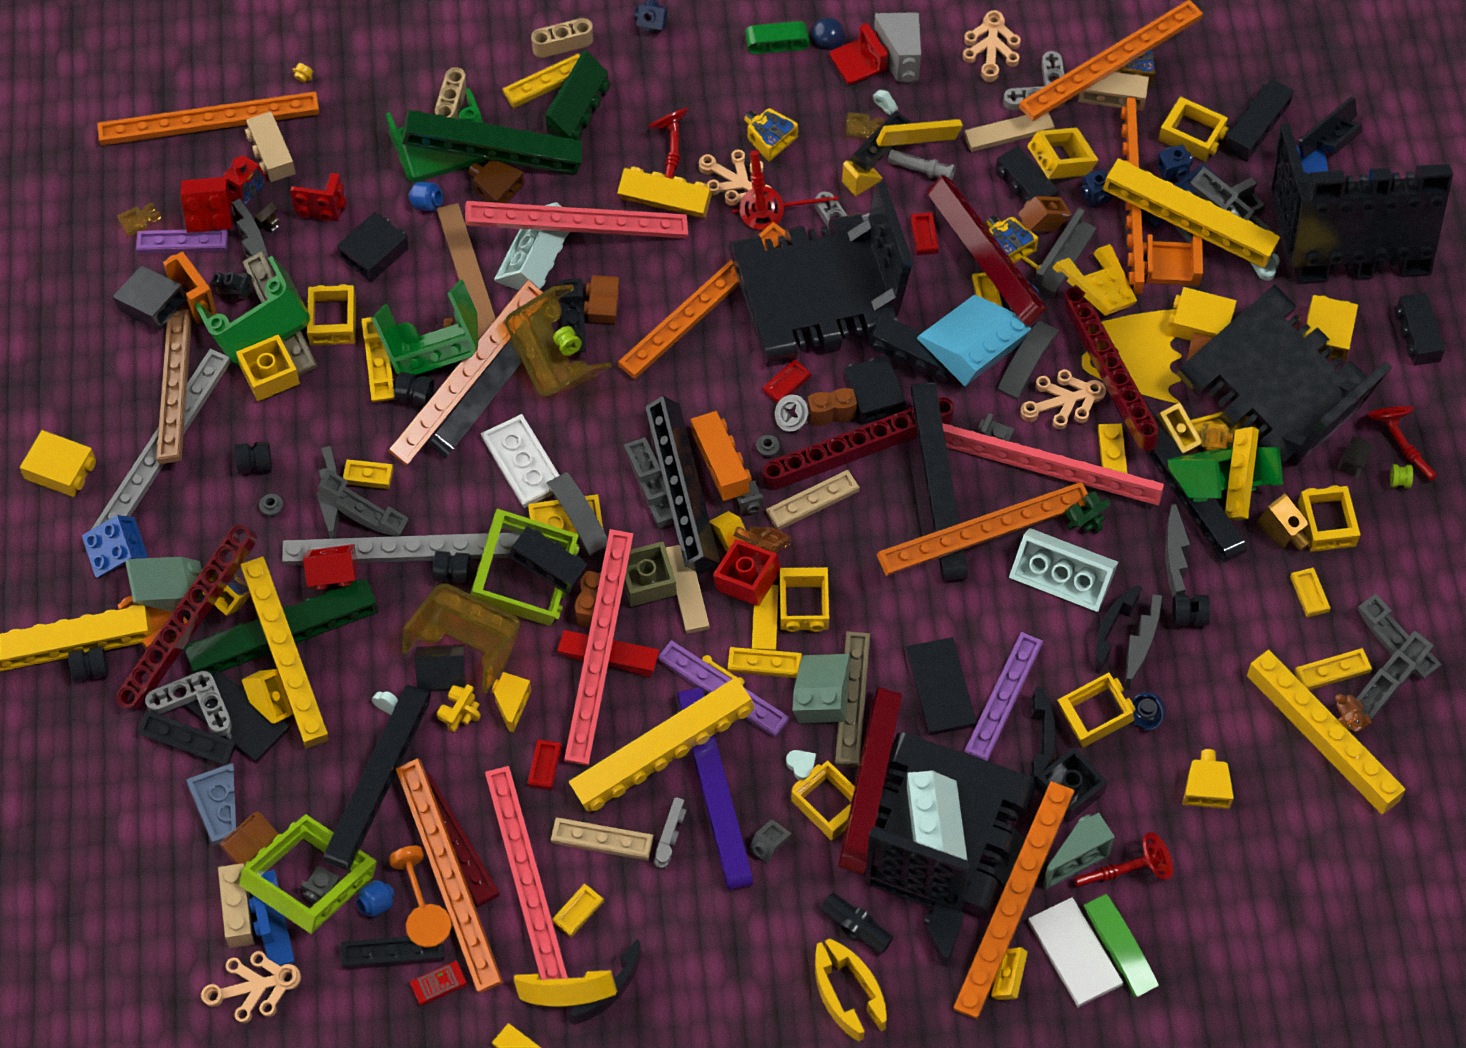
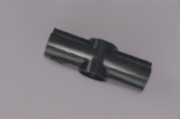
M834 892L825 899L820 907V911L840 925L841 930L849 938L855 941L859 939L879 955L888 949L894 939L893 935L873 921V918L867 911L860 907L854 908Z

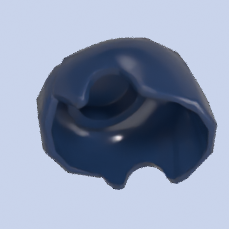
M834 18L820 19L815 22L811 29L812 40L821 49L826 46L834 50L842 46L846 39L842 24Z
M1145 691L1137 694L1132 699L1136 710L1133 712V723L1144 728L1145 731L1158 728L1166 715V706L1162 698L1157 694Z

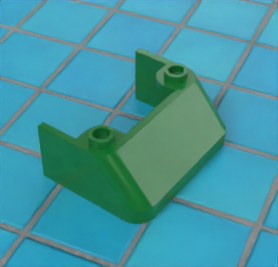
M470 88L465 89L468 107L460 111L459 118L479 123L483 122ZM390 112L386 113L390 138L405 175L412 182H421L472 166L474 163L479 164L488 160L403 145V127L397 129Z
M270 256L268 259L276 276L271 278L265 285V293L268 299L230 323L224 314L212 315L199 302L195 304L207 330L225 355L236 366H240L236 354L237 351L278 334L283 342L305 328L310 321L309 312L287 270L273 256Z
M463 279L459 280L447 293L455 310L454 317L457 322L455 325L420 336L413 324L408 322L396 324L387 304L383 305L371 318L398 375L402 371L417 375L470 358L475 354L478 349V314Z
M1233 447L1167 459L1168 469L1189 498H1193V502L1207 501L1208 498H1222L1221 490L1228 489ZM1257 447L1252 491L1256 490V486L1283 485L1280 447Z

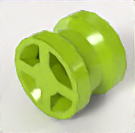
M569 326L559 329L553 336V341L557 346H560L561 353L566 356L577 352L582 345L580 338L575 336V331Z
M1392 464L1390 469V486L1396 488L1400 485L1405 488H1411L1413 482L1412 465L1399 467L1398 464Z

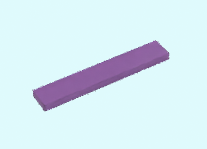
M1023 632L1020 633L964 751L965 754L985 761L989 760L1043 645L1042 640Z
M672 640L657 657L659 663L697 688L702 687L703 692L706 694L713 692L732 680ZM744 688L756 708L745 719L776 738L788 723L789 716Z

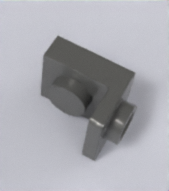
M989 413L986 420H981L978 433L1010 442L1014 434V428L993 421V414Z
M755 480L749 483L750 493L735 497L741 515L746 513L753 514L764 508V497L762 493H759Z
M771 819L755 833L749 851L768 864L772 861L775 852L789 840L791 832Z
M318 865L308 882L303 881L301 883L303 896L310 902L316 903L341 881L340 877Z

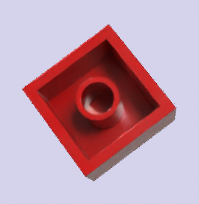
M227 176L181 180L180 195L187 233L232 229L233 212Z
M735 539L714 572L713 578L717 591L760 606L779 575L781 566L777 553Z
M355 544L307 550L303 557L307 587L313 586L314 589H324L328 587V584L337 583L338 586L351 585L352 581L356 580L359 572Z

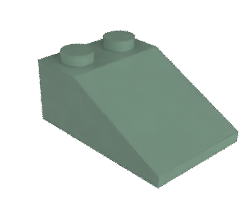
M185 557L141 558L125 561L133 603L174 612L202 571L200 561ZM202 592L197 597L198 603H201L205 598Z
M850 654L802 655L794 687L792 710L798 723L846 722Z
M1099 813L1093 816L1086 815L1078 821V824L1047 867L1043 884L1045 890L1110 856L1115 837Z

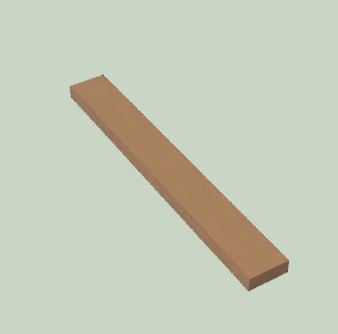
M459 203L437 208V213L458 279H463L477 310L479 340L496 318Z
M190 309L177 311L167 321L156 459L159 464L182 461L192 323Z

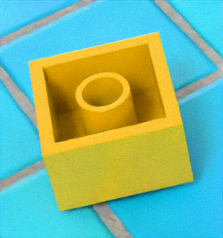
M279 334L236 352L240 368L257 402L300 384L297 370Z

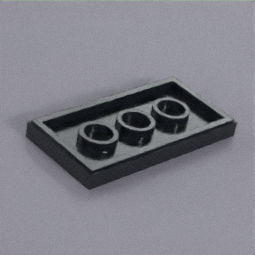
M954 638L906 646L928 734L935 735L975 727L977 721Z
M217 670L212 677L232 724L230 732L222 737L238 743L236 748L257 764L290 730V727L283 720L272 724L249 703L246 691ZM198 699L185 704L189 711L208 725ZM207 700L205 707L209 709L216 707L218 700ZM219 714L215 715L219 728L223 727Z

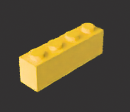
M638 167L624 168L617 192L620 199L704 219H706L712 196L711 189L705 183L695 182V184H691L680 177L670 179L659 172L648 174Z

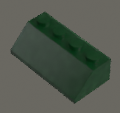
M583 50L545 115L547 134L580 141L584 127L588 126L591 122L592 113L594 110H598L603 94H607L610 89L611 82L609 81L608 71L586 50Z

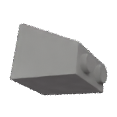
M875 13L874 30L878 34L880 43L888 49L887 66L897 82L919 81L921 61L919 13Z

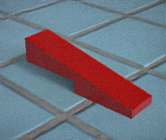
M564 630L557 653L584 662L589 635ZM613 640L608 665L651 678L659 649Z

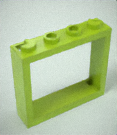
M497 508L468 601L551 627L554 619L559 620L563 606L559 605L560 599H565L566 593L554 587L548 610L483 590L500 530L504 528L521 534L526 526L531 529H537L550 541L561 544L572 555L578 554L580 545L576 544L579 534Z
M305 814L296 823L292 822L288 830L283 834H278L267 848L263 847L251 862H246L245 867L240 871L241 879L239 886L312 934L373 878L377 861L359 850L350 868L351 872L309 909L261 877L263 873L303 839L325 853L334 832Z

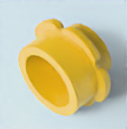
M298 63L296 68L292 69L297 80L304 83L306 80H312L313 70L308 66Z

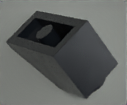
M936 903L933 911L928 910L924 924L928 925L927 936L941 964L947 967L961 930L965 913Z

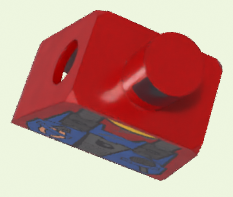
M242 155L233 159V165L225 172L223 177L227 176L231 204L240 198L246 206L265 185L267 178L258 163Z

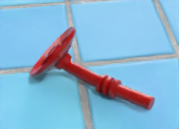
M688 107L666 115L648 126L649 129L666 128L667 131H670V152L667 154L665 162L666 178L673 179L675 169L678 168L680 160L678 121L689 111Z
M753 150L750 152L752 189L746 192L741 199L740 215L747 226L763 231L772 222L776 224L780 222L784 214V203L778 192L772 188L765 187L759 151ZM773 199H776L777 202H778V212H777V214L774 213V211H775V204H774ZM746 202H749V205H748V210H749V213H750V216H749V217L746 215V212H745ZM768 202L771 203V211L768 208ZM752 204H755L754 213L752 211ZM769 217L771 220L765 224L755 223L757 218Z
M1413 406L1389 407L1368 412V418L1385 421V425L1388 426L1389 431L1403 451L1402 455L1411 464L1414 463L1430 481L1437 477V474L1421 458V453L1413 445H1409L1397 426L1400 418L1414 411Z
M1149 832L1143 838L1144 854L1141 858L1118 865L1102 866L1100 870L1074 877V883L1076 886H1081L1102 879L1103 881H1108V879L1118 878L1120 874L1145 866L1151 868L1160 879L1168 880L1173 874V863L1163 840L1156 833Z

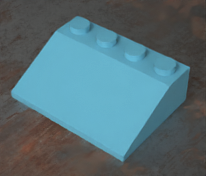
M974 294L920 334L917 339L966 387L1018 347L1031 328L1023 323L1014 312Z

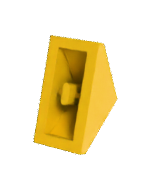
M845 161L843 163L842 182L855 197L883 179L874 168L868 173L852 161Z
M727 511L710 520L713 532L727 552L735 539L751 544L739 516Z

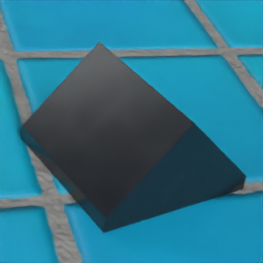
M465 644L416 647L415 669L417 688L430 692L450 691L452 686L455 685L465 689Z

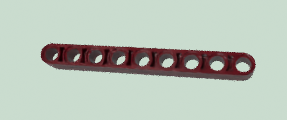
M941 175L928 189L927 194L1017 317L1026 325L1031 326L1047 309L1045 304L955 183L947 176Z
M1079 287L1069 288L1065 293V310L1136 444L1145 451L1155 449L1158 445V425L1093 305L1084 297L1086 293Z
M948 397L938 398L940 411L947 412L941 413L942 423L949 425L953 419L954 403ZM913 408L907 409L771 460L763 467V484L769 490H778L916 438L918 434ZM834 450H840L842 452L836 453L834 452ZM813 458H819V459H821V460L815 461V460H812V459H813ZM792 466H798L799 468L793 469V468H791V467H792ZM770 474H776V475H778V476H776V477H771V476H769V475H770Z
M236 525L230 529L119 689L117 702L120 706L131 710H138L144 706L147 694L156 689L241 566L240 564L244 562L255 546L257 536L253 530L243 525ZM246 532V540L240 543V534ZM229 552H232V554H233L232 560H231L230 562L226 563V562H225V557H226V555H227ZM215 572H218V574H219L218 580H217L216 582L212 583V581H211L212 575H213ZM201 592H204V600L201 603H198V595ZM187 612H190V620L187 623H184V615ZM176 632V641L174 643H170V635ZM162 652L163 659L157 664L155 661L156 656ZM148 672L149 679L143 684L142 676ZM133 692L135 699L129 704L128 696Z
M882 687L877 688L873 699L838 861L839 868L862 875L867 865L869 833L876 824L902 693Z

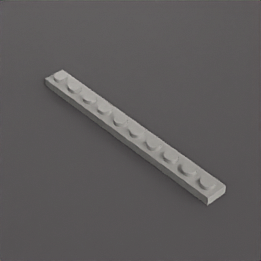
M210 349L188 381L184 434L230 365L231 361L228 356ZM159 427L92 529L116 515L130 517L164 466V464H159L156 460Z
M488 533L283 540L282 562L283 566L304 565L303 557L307 550L355 544L358 563L434 561L436 551H449L451 555H454L456 552L470 553L471 559H481ZM500 533L493 558H509L511 547L520 536V533Z

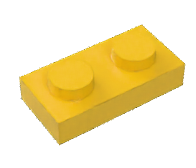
M347 459L343 479L348 481L346 485L390 489L394 470L393 464Z
M1022 947L1010 948L1005 954L992 991V997L996 1000L1017 999L1028 953Z

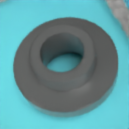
M772 435L761 436L757 440L756 449L763 457H773L779 451V441Z
M267 494L260 500L259 507L263 514L274 517L283 509V501L276 494ZM274 502V505L272 506L267 505L269 503Z

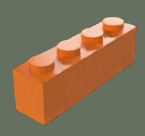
M717 411L691 418L692 435L722 500L725 501L750 493L749 483L752 482L748 469L744 470L742 466L744 465L740 452L736 453L735 441L732 435L728 436L727 434L728 428L725 419H720Z

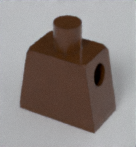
M490 160L484 167L474 163L468 172L469 175L474 177L473 187L475 193L485 202L508 203L525 185L524 174L521 170L499 161Z

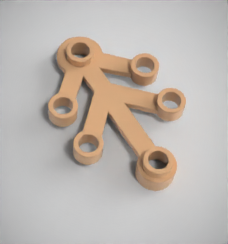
M999 11L988 12L983 19V24L973 31L966 32L964 38L966 45L973 46L972 48L965 49L963 52V60L966 63H973L976 55L987 48V60L981 70V76L986 82H993L998 78L999 67L995 64L996 49L1006 57V64L1008 66L1015 67L1019 63V54L1011 49H1018L1021 39L1004 25L1005 19ZM989 31L988 37L976 44L977 38ZM997 32L1008 40L1007 46L997 37Z
M742 150L732 152V162L735 164L737 174L717 164L716 159L712 155L706 154L702 156L699 160V170L705 175L716 173L730 181L719 183L717 180L708 181V188L711 186L717 187L711 189L712 195L727 191L725 202L728 205L732 206L741 202L745 193L738 194L734 190L745 189L749 191L752 189V183L748 181L744 165L745 153ZM760 161L761 172H763V163Z
M1068 370L1059 371L1058 383L1064 386L1070 385L1079 391L1071 392L1050 383L1048 377L1040 376L1036 381L1037 390L1040 392L1046 391L1058 397L1039 403L1033 401L1025 402L1021 406L1020 416L1026 422H1033L1038 418L1040 412L1063 406L1060 413L1056 414L1053 420V426L1061 430L1067 426L1068 417L1076 401L1085 399L1082 407L1076 409L1074 416L1077 422L1085 423L1088 420L1089 411L1093 403L1099 402L1104 398L1106 388L1103 383L1097 380H1091L1086 383L1072 377L1071 372ZM1061 376H1066L1068 379H1062ZM1044 382L1047 385L1042 386L1039 383ZM1083 413L1086 416L1080 417L1078 414ZM1057 420H1063L1064 423H1058Z
M257 951L252 954L251 963L256 968H265L274 974L263 978L245 967L239 959L230 958L226 962V969L231 974H238L249 982L222 989L217 985L211 984L202 990L201 997L208 1006L216 1007L222 1003L223 999L250 993L243 1005L235 1011V1018L244 1024L251 1020V1011L266 988L275 986L268 1000L263 1001L260 1005V1012L266 1017H272L277 1011L276 1004L284 992L294 989L300 983L301 974L297 967L291 964L279 966L267 959L263 952ZM258 956H263V961L256 964L255 959ZM238 962V968L231 970V964ZM292 974V980L285 982V976ZM213 993H218V998L215 1001H211L210 996ZM266 1005H272L270 1012H264ZM247 1011L246 1018L240 1019V1013Z

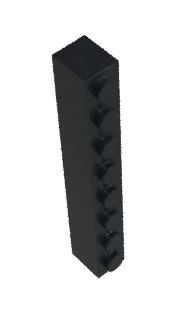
M662 396L645 406L685 567L703 574L719 565L720 560L680 404Z

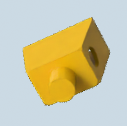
M1211 749L1202 750L1201 760H1192L1183 805L1230 809L1233 801V791L1228 764L1216 761V751Z

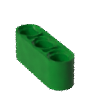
M802 21L753 25L745 31L748 52L751 54L800 51L808 48L810 45L807 24Z

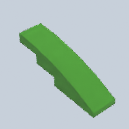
M1104 894L1084 904L1105 950L1110 952L1119 973L1124 975L1133 996L1137 997L1159 986L1137 942L1109 896Z

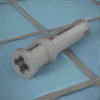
M891 149L887 161L894 165L925 173L931 179L945 175L952 180L956 165L953 164L949 166L939 163L936 159L929 161Z

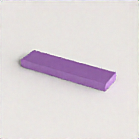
M227 229L187 233V230L137 231L136 252L137 254L180 253L182 251L184 253L227 252L228 231Z

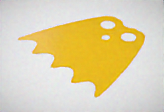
M1177 309L1139 313L1103 321V326L1115 348L1118 349V353L1139 392L1152 398L1179 403L1168 390L1169 386L1181 381L1170 369V364L1182 357L1180 353L1173 350L1170 346V342L1176 337L1170 336L1172 327L1168 326L1171 312L1176 313ZM1086 350V353L1082 356L1083 369L1102 380L1097 369L1091 366V358Z

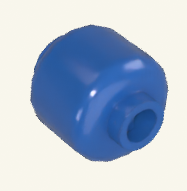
M417 182L409 191V201L415 210L435 211L443 202V192L436 183Z
M374 880L358 890L355 902L363 915L376 917L393 906L395 894L393 888L388 883L385 884L381 880Z

